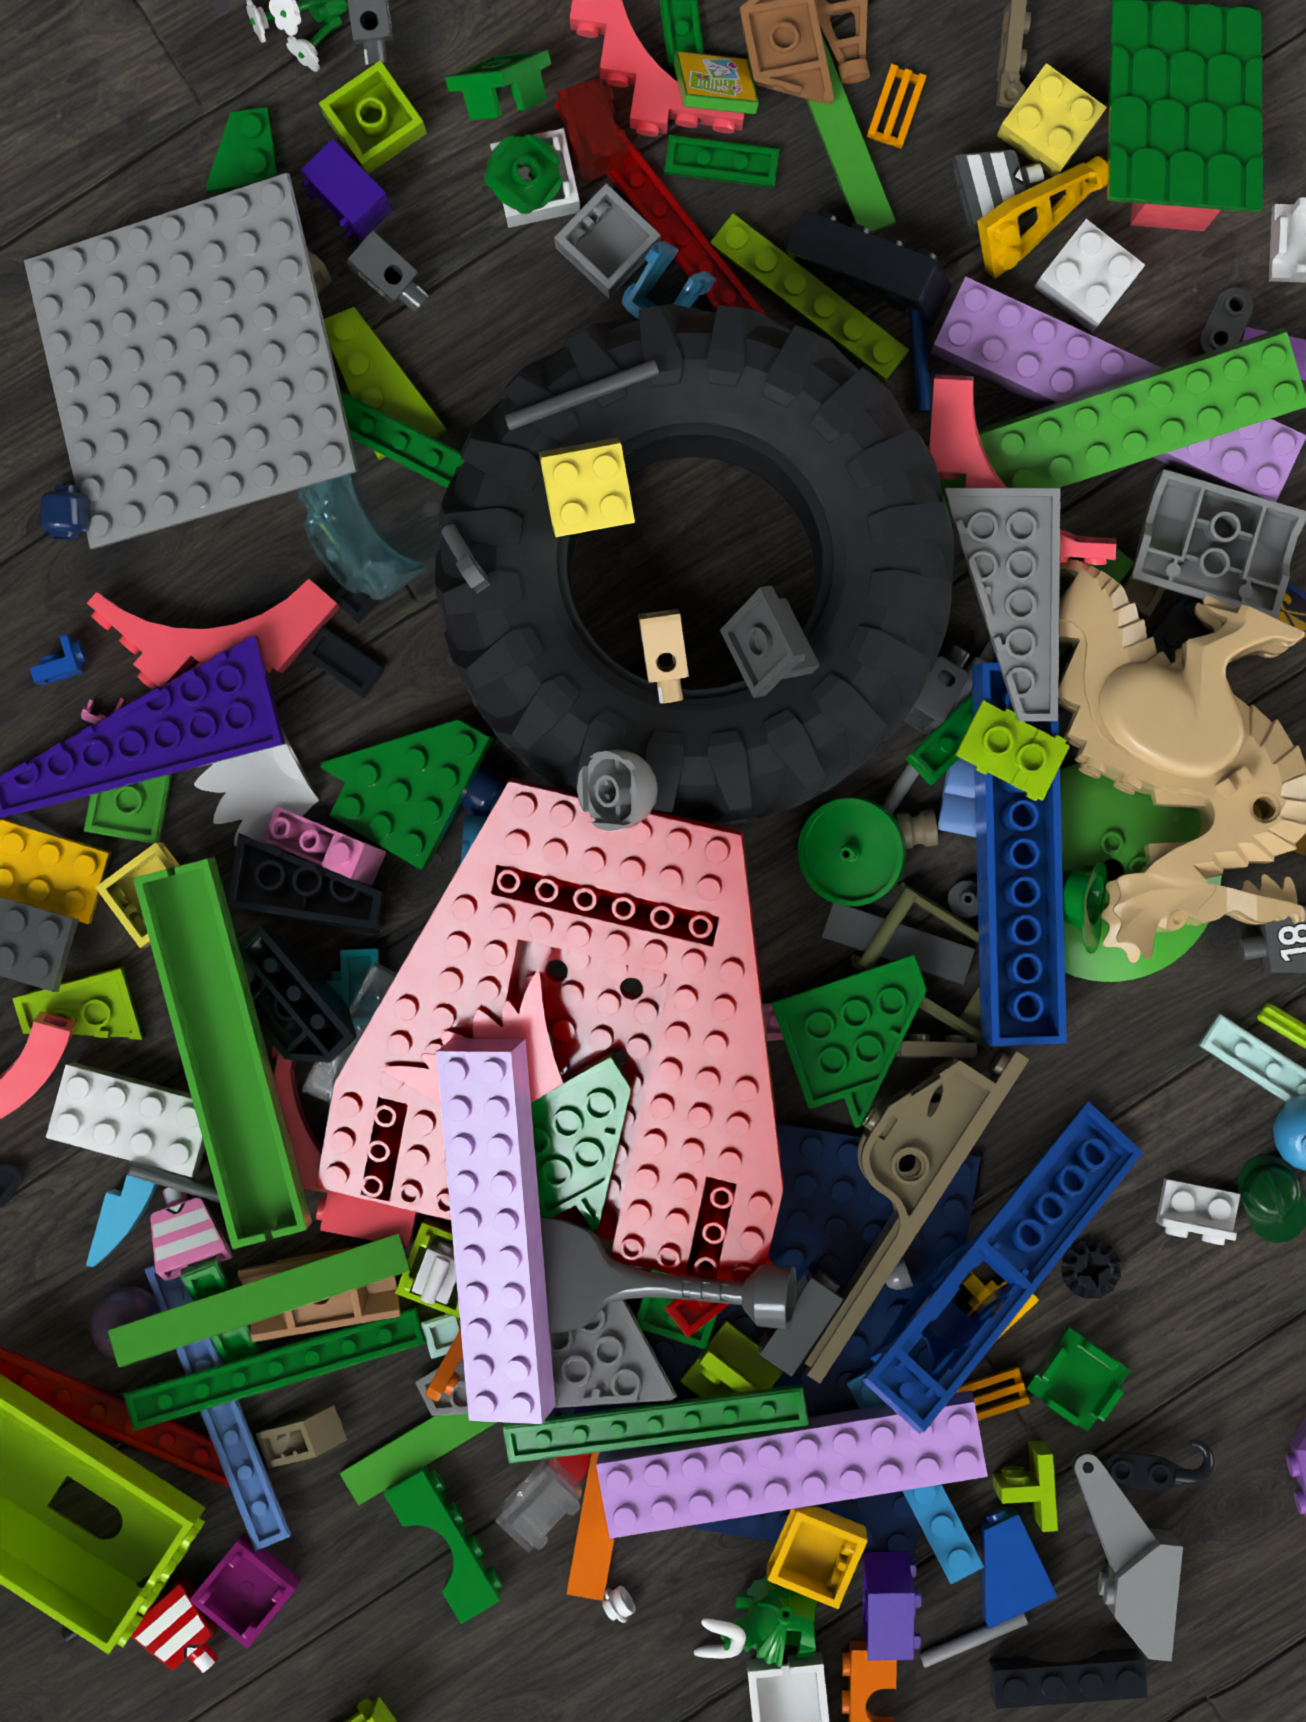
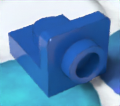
M69 634L60 635L65 657L61 658L60 654H53L39 659L40 665L30 668L34 683L44 686L85 673L82 663L86 662L87 659L80 640L75 641L74 637Z

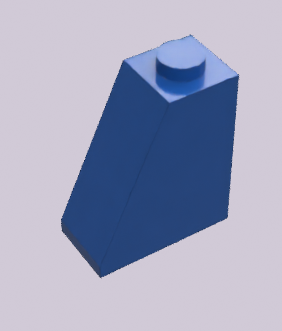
M1006 1506L996 1508L986 1515L987 1520L980 1522L981 1562L984 1566L981 1569L982 1615L989 1629L1057 1597L1015 1507L1007 1509Z

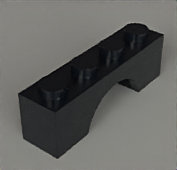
M1138 1648L1105 1650L1090 1658L1067 1662L1039 1661L1028 1657L988 1659L991 1697L996 1709L1148 1698L1145 1659Z

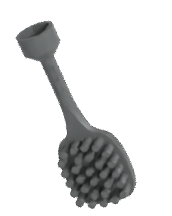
M540 1216L549 1333L566 1332L586 1326L594 1321L601 1309L610 1302L646 1297L742 1305L756 1326L790 1329L792 1325L797 1294V1276L793 1266L762 1264L744 1282L654 1273L612 1260L606 1252L601 1239L591 1230L567 1220Z

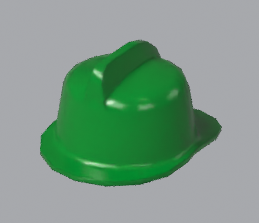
M1102 862L1098 863L1092 871L1066 870L1062 873L1064 921L1082 930L1084 945L1089 954L1096 952L1101 937V913L1105 885L1107 883L1106 865Z

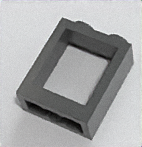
M807 1269L797 1283L795 1312L790 1329L768 1327L757 1343L760 1356L790 1376H793L843 1301L838 1290L840 1287L837 1284L838 1281L821 1269H818L816 1274Z

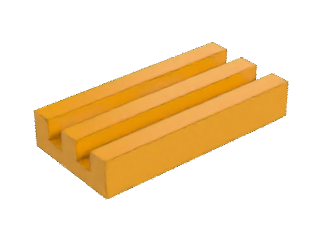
M891 64L867 134L868 138L902 149L927 75L921 73L917 75L912 73V70H902L897 65ZM894 78L901 79L884 133L878 132L877 128ZM910 82L916 85L898 138L891 136L908 83Z
M1017 1366L964 1383L956 1391V1393L974 1391L1013 1378L1015 1384L973 1397L975 1406L1016 1392L1019 1397L976 1410L978 1421L1030 1404Z

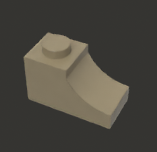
M334 1405L309 1411L294 1419L267 1427L255 1433L268 1469L317 1457L347 1441Z

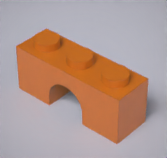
M849 1641V1653L842 1652V1676H848V1690L841 1691V1713L848 1714V1722H894L893 1717L876 1716L866 1709V1702L869 1696L877 1690L896 1689L897 1660L868 1661L865 1641Z

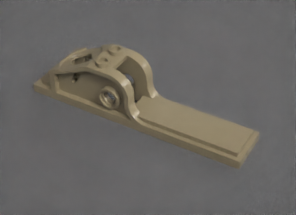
M1009 1048L1004 1053L998 1051L987 1067V1070L991 1072L988 1078L954 1057L949 1058L932 1069L933 1074L907 1091L904 1088L884 1100L879 1108L873 1105L862 1122L866 1128L857 1145L858 1165L869 1183L877 1191L890 1199L894 1211L842 1290V1303L803 1359L807 1376L818 1383L822 1382L1028 1063V1058ZM933 1093L942 1095L940 1102H930ZM907 1154L914 1155V1166L907 1171L899 1170L900 1159Z

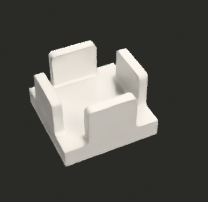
M1306 197L1299 198L1295 204H1274L1272 207L1269 281L1306 283Z

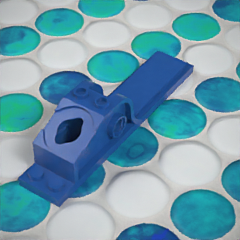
M1089 1101L1083 1104L989 1222L971 1240L950 1253L932 1271L905 1304L888 1333L871 1355L870 1359L875 1364L863 1377L862 1381L919 1434L925 1432L1144 1152ZM984 1260L1007 1284L999 1287L989 1295L968 1317L951 1299L959 1291L960 1288L958 1286L973 1268L979 1266ZM921 1337L926 1341L933 1361L932 1369L929 1372H925L907 1355Z

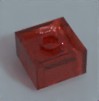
M597 78L557 91L561 117L582 182L625 169L624 159L629 157L626 146L628 139L623 129L617 131L612 116L615 114V109L611 101L614 99L611 86H603L601 78Z

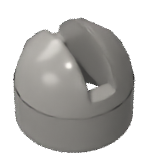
M903 1257L886 1281L887 1286L894 1290H903L913 1286Z

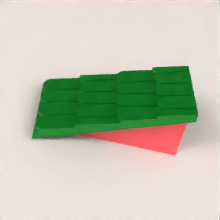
M1111 0L1107 201L1132 203L1130 226L1205 231L1221 210L1256 213L1262 211L1261 10L1247 7H1217L1210 4H1179L1172 1Z

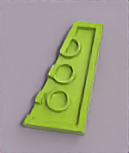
M355 307L323 319L329 344L351 396L432 438L447 432L444 425ZM375 451L379 460L386 457Z

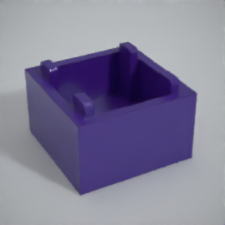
M334 139L300 170L304 178L301 184L306 190H310L307 197L311 201L318 198L340 220V225L344 229H348L344 234L349 240L355 236L361 242L392 212L389 200L383 189Z
M863 1552L862 1620L868 1661L914 1660V1649L921 1647V1636L919 1633H914V1617L916 1616V1608L921 1607V1593L914 1592L912 1578L916 1577V1563L909 1562L908 1552Z

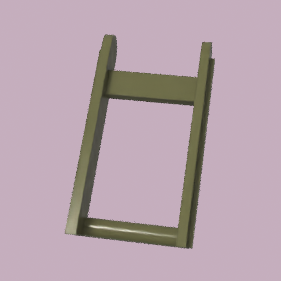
M901 882L900 885L896 884L893 889L900 896L862 957L853 953L849 960L852 961L851 965L860 971L876 967L877 960L913 903L979 944L978 929ZM980 985L959 1018L926 997H923L919 1005L921 1009L964 1036H968L969 1039L987 1050L992 1048L1002 1053L1007 1049L1004 1046H990L981 1043V1032L979 1031L981 1027Z

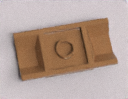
M351 1248L276 1260V1263L238 1269V1276L241 1283L245 1285L350 1250ZM394 1276L250 1324L252 1342L400 1317L399 1295L395 1294L398 1287L397 1278Z

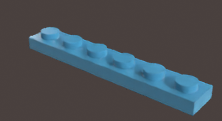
M871 1368L846 1380L860 1409L887 1404L862 1381ZM942 1484L903 1491L950 1584L984 1568Z

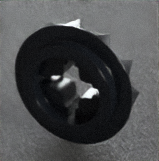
M1097 1239L1081 1240L1073 1244L1065 1253L1061 1264L1062 1278L1066 1286L1074 1294L1084 1299H1101L1103 1296L1114 1291L1121 1278V1261L1115 1250L1107 1243ZM1087 1254H1089L1096 1265H1107L1102 1267V1270L1097 1271V1284L1094 1283L1088 1274H1076L1082 1272V1269L1087 1268Z

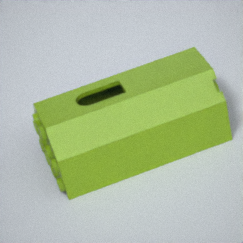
M0 1374V1584L105 1653L110 1654L116 1644L122 1648L125 1646L143 1619L138 1615V1612L145 1615L168 1582L169 1576L190 1548L191 1542H193L205 1521L200 1519L205 1507ZM67 1476L119 1510L122 1516V1528L116 1536L109 1539L98 1538L48 1506ZM152 1573L143 1588L136 1585L137 1582Z

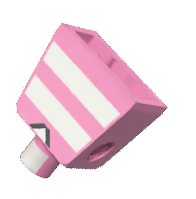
M171 1188L163 1190L167 1208L152 1213L150 1221L155 1270L164 1281L180 1277L181 1269L216 1256L219 1263L233 1258L232 1252L209 1206L201 1197L188 1200L187 1193Z

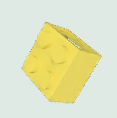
M1046 63L1003 121L997 136L1035 164L1040 163L1042 169L1054 177L1061 174L1100 121L1107 107Z
M618 438L539 452L551 522L556 537L635 523L622 445Z
M163 842L154 843L95 887L140 948L148 947L150 940L133 878L180 866Z

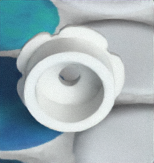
M618 1586L614 1590L606 1589V1599L602 1601L606 1614L613 1621L618 1619L622 1623L627 1622L628 1616L636 1611L632 1597L623 1586Z

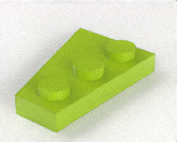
M123 966L63 982L60 985L59 992H52L41 988L15 995L12 998L23 1034H30L33 1021L39 1012L42 1011L77 1021L72 1035H89L98 1038L129 1037V1039L143 1040L144 1038Z

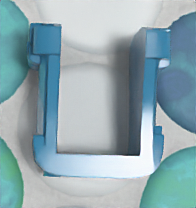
M666 241L657 242L651 247L645 256L648 264L637 283H632L623 295L622 304L626 310L638 319L639 310L658 306L648 299L647 296L679 251ZM707 271L692 275L684 285L674 304L691 308L699 295L709 292L716 279Z

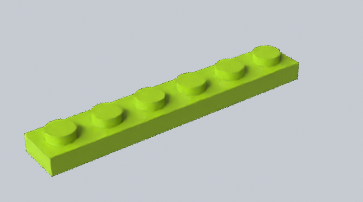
M735 214L730 216L710 242L718 253L885 382L908 354V348Z

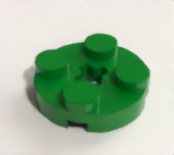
M527 134L524 137H514L515 135L503 139L492 150L487 162L485 182L505 205L517 210L521 214H529L533 210L546 206L559 192L562 184V175L559 177L557 165L560 162L554 150L542 139ZM524 166L530 169L528 176L532 181L522 179L518 174L517 167L520 169Z

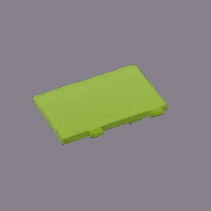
M982 700L955 756L976 766V771L984 775L988 772L1026 792V797L1037 801V799L1043 801L1070 746L1065 744L1066 739L1058 735L1052 737L1024 721H1017L1013 711L1007 708L1003 711Z

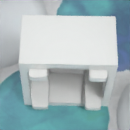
M564 128L533 135L545 141L558 157L560 162L557 165L559 177L562 175V184L559 192L546 206L533 210L529 214H521L503 203L508 228L575 214L580 211V201ZM500 142L490 144L491 150H493ZM524 166L521 169L517 167L518 174L522 179L532 181L528 176L530 171L528 167Z

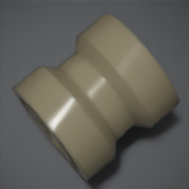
M933 809L922 810L914 817L907 812L895 814V819L903 831L907 849H912L917 844H923L926 847L938 845V830Z

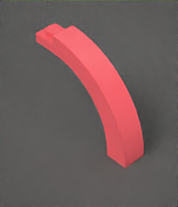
M42 1011L39 1012L33 1021L28 1041L21 1055L10 1067L0 1074V1119L24 1104L46 1082L63 1056L77 1021Z

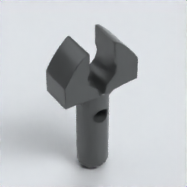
M454 524L444 526L441 533L458 561L455 563L471 589L474 588L476 593L480 592L490 585L485 571L475 561L457 527Z

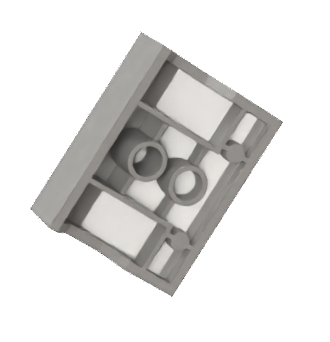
M1163 469L1155 478L1147 505L1131 579L1202 600L1205 595H1208L1236 609L1243 604L1278 619L1290 578L1292 555L1297 538L1306 522V511Z

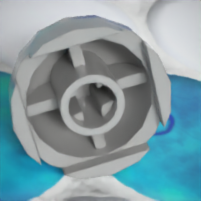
M608 750L597 752L589 758L593 759L590 760L588 766H582L579 772L577 793L583 812L589 811L591 817L595 820L591 823L596 828L608 832L631 828L647 818L656 803L658 792L656 776L651 766L639 755L626 750Z

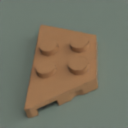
M749 0L739 9L754 85L826 105L834 104V95L815 0Z

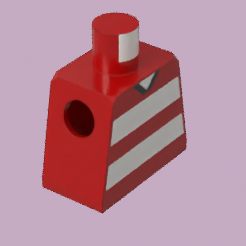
M184 1576L150 1606L145 1615H140L143 1619L131 1638L169 1669L174 1670L188 1658L201 1673H204L219 1659L206 1643L218 1627L216 1622L189 1601L196 1589L189 1578Z

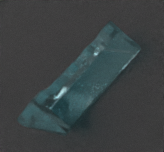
M351 474L298 489V499L305 504L308 512V518L303 524L309 541L319 560L328 569V572L354 594L363 592L371 595V598L374 600H382L394 594L428 569L425 562L414 561L395 551L374 530L358 501Z

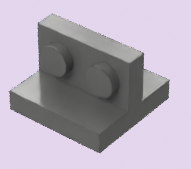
M772 585L760 587L720 629L753 698L766 696L782 679L812 674L820 666L787 599H779Z

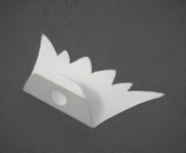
M283 729L282 732L286 745L213 763L194 783V786L201 790L216 793L225 792L217 806L213 822L215 824H223L242 820L235 835V846L237 845L238 833H241L258 842L276 847L262 841L275 807L277 806L303 816L319 801Z

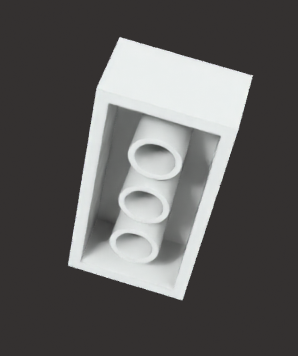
M76 1062L65 1065L46 1138L188 1177H193L199 1173L205 1145L190 1093Z

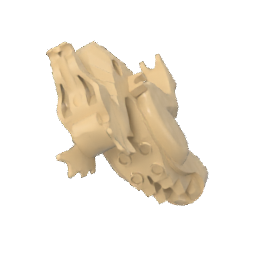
M1068 559V562L1060 563V575L1070 582V585L1059 601V645L1071 646L1072 651L1058 681V706L1072 713L1063 738L1067 740L1066 742L1079 748L1074 759L1081 764L1079 771L1096 779H1100V776L1103 775L1115 781L1113 786L1124 793L1134 795L1135 791L1151 795L1154 806L1196 808L1201 819L1200 830L1190 842L1145 845L1146 865L1138 873L1120 876L1117 880L1110 881L1105 885L1109 893V903L1102 911L1101 917L1109 924V930L1102 941V945L1105 948H1121L1125 951L1128 961L1135 963L1139 960L1140 952L1145 959L1152 958L1155 932L1166 933L1175 931L1185 924L1198 926L1217 920L1223 915L1252 925L1265 924L1272 921L1277 922L1286 919L1288 916L1293 920L1294 924L1305 921L1306 912L1297 903L1295 885L1290 877L1284 878L1281 889L1274 880L1264 874L1260 879L1259 890L1249 880L1243 882L1241 891L1209 884L1206 881L1208 878L1222 875L1225 870L1243 869L1248 867V864H1269L1274 862L1275 856L1296 850L1295 843L1306 833V764L1299 745L1294 746L1278 719L1271 722L1253 704L1248 706L1235 696L1226 678L1228 663L1250 655H1258L1264 658L1277 657L1285 652L1288 647L1293 646L1298 640L1303 638L1305 632L1250 606L1241 604L1236 609L1205 595L1203 599L1204 605L1197 603L1195 614L1209 630L1210 634L1185 641L1182 644V648L1176 649L1171 655V663L1163 651L1157 653L1154 638L1147 639L1144 619H1139L1135 602L1130 604L1121 584L1103 571L1079 560ZM1253 804L1261 810V819L1254 814Z

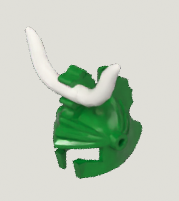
M767 1575L761 1580H754L752 1586L746 1590V1595L737 1594L735 1609L748 1611L747 1617L735 1620L733 1623L716 1619H702V1625L711 1632L720 1634L724 1644L698 1647L694 1650V1655L705 1658L725 1659L739 1655L743 1648L745 1652L754 1648L757 1651L756 1657L758 1659L764 1658L767 1664L776 1663L778 1667H782L785 1645L797 1646L796 1660L813 1658L812 1652L816 1651L814 1620L819 1601L767 1581Z

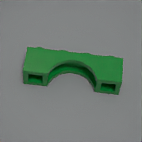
M426 1465L387 1488L384 1496L403 1527L411 1525L429 1527L442 1535L449 1544L453 1555V1571L445 1581L442 1593L460 1624H463L499 1602L502 1594L500 1588L504 1585L496 1569L493 1566L488 1569L481 1558L484 1550L474 1534L468 1536L462 1526L465 1519L458 1505L455 1502L449 1504L442 1491L446 1487L442 1478L435 1469L430 1472Z

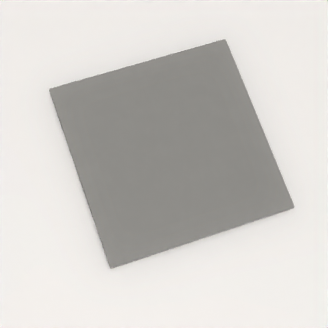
M284 173L24 260L75 485L78 487L77 493L84 494L90 501L89 530L86 532L90 549H97L358 472L289 173Z

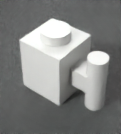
M439 1241L438 1245L431 1243L427 1248L412 1292L420 1294V1300L428 1304H434L435 1301L447 1305L457 1282L453 1244Z

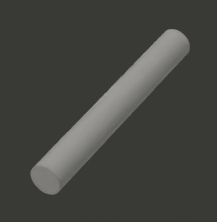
M1024 1613L991 1629L985 1625L919 1653L926 1668L1023 1627L1028 1622Z

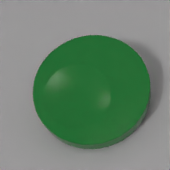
M845 797L826 803L808 818L800 833L798 860L803 876L817 894L834 904L862 906L880 899L895 887L902 876L906 864V841L899 823L886 808L869 799Z

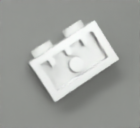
M1164 1178L1156 1223L1166 1227L1165 1233L1173 1236L1187 1238L1189 1231L1203 1234L1202 1241L1224 1245L1225 1239L1236 1241L1237 1233L1233 1230L1240 1194Z

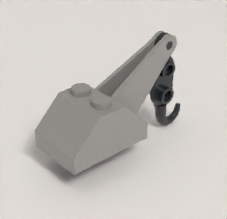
M1195 1439L1190 1441V1445L1198 1448L1203 1455L1202 1465L1197 1469H1185L1163 1456L1128 1452H1115L1106 1459L1100 1460L1092 1452L1081 1451L1075 1455L1072 1461L1073 1470L1077 1476L1107 1558L1106 1570L1099 1574L1098 1594L1103 1595L1104 1604L1108 1606L1114 1617L1146 1657L1152 1660L1172 1662L1183 1546L1170 1530L1148 1528L1119 1487L1164 1491L1182 1484L1190 1485L1204 1481L1213 1471L1214 1456L1207 1444Z

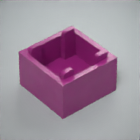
M243 1532L196 1589L189 1601L248 1649L293 1594L301 1579L264 1548L255 1551L250 1537Z

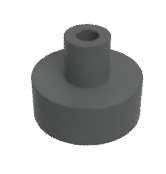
M960 881L949 889L946 901L949 910L960 918H971L978 915L976 883ZM966 896L969 897L968 903L964 900Z

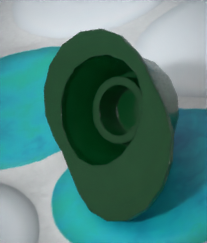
M1263 1155L1248 1161L1239 1172L1237 1186L1251 1226L1256 1234L1266 1241L1282 1243L1294 1239L1306 1226V1200L1296 1174L1291 1166L1279 1157Z

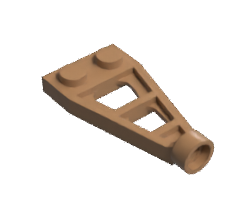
M815 0L820 30L838 67L841 83L854 84L870 77L866 60L868 0H847L833 4L828 3L826 0ZM852 12L855 18L856 34L854 37L839 40L833 31L830 17Z

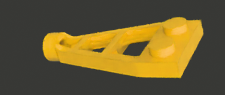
M1095 156L1087 163L1083 162L1005 200L977 220L985 271L996 279L1005 271L1015 267L1091 192L1105 187L1108 180L1107 162L1103 158ZM1065 190L1066 195L1051 208L1050 196ZM1036 206L1038 220L1020 236L1018 216Z

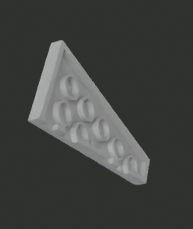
M944 488L943 492L1017 721H1058L1060 488Z

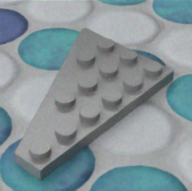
M626 1300L608 1303L601 1309L596 1319L584 1327L566 1332L550 1333L556 1404L554 1408L669 1401L678 1397ZM460 1360L454 1371L461 1376L452 1393L448 1395L443 1392L438 1402L425 1396L438 1369L415 1382L432 1416L468 1414L464 1360Z

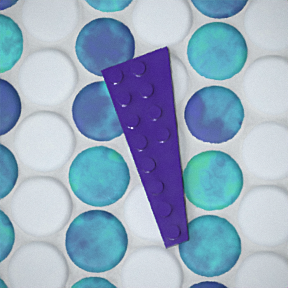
M258 636L246 638L245 641L215 655L211 660L195 669H190L161 688H156L113 712L109 717L81 730L75 736L54 745L41 755L0 776V819L286 745Z

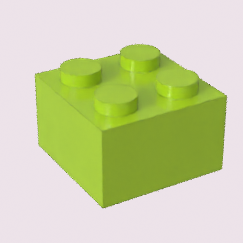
M381 60L319 102L324 117L357 164L367 174H370L427 134L423 120Z

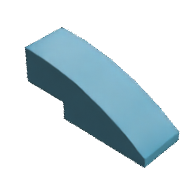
M126 1175L122 1191L112 1189L106 1192L86 1266L94 1267L101 1263L127 1238L147 1211L159 1187L158 1184Z

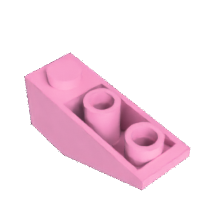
M277 806L262 839L264 842L370 886H373L386 855L384 850Z

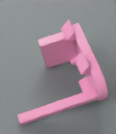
M120 698L115 711L120 709L124 699ZM90 699L87 707L82 709L81 719L96 724L105 719L106 716L99 714L97 717L90 714L94 707V701Z

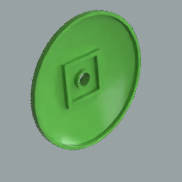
M1080 763L1060 769L1062 873L1066 870L1092 871L1098 863H1104L1109 859L1117 860L1122 867L1120 876L1138 873L1146 865L1145 845L1190 842L1200 830L1201 819L1196 808L1154 806L1151 795L1135 791L1134 795L1124 793L1113 786L1115 781L1103 775L1100 776V779H1096L1080 772ZM1222 875L1208 878L1206 881L1209 884L1221 886ZM1106 888L1103 898L1102 911L1107 907L1109 903V893L1107 892ZM1103 918L1099 946L1093 954H1089L1086 951L1082 930L1064 921L1065 973L1101 982H1120L1150 975L1165 968L1185 954L1203 933L1208 923L1198 926L1185 924L1175 931L1166 933L1155 932L1152 958L1145 959L1140 952L1139 960L1135 963H1130L1125 951L1121 948H1105L1102 945V941L1109 930V924Z

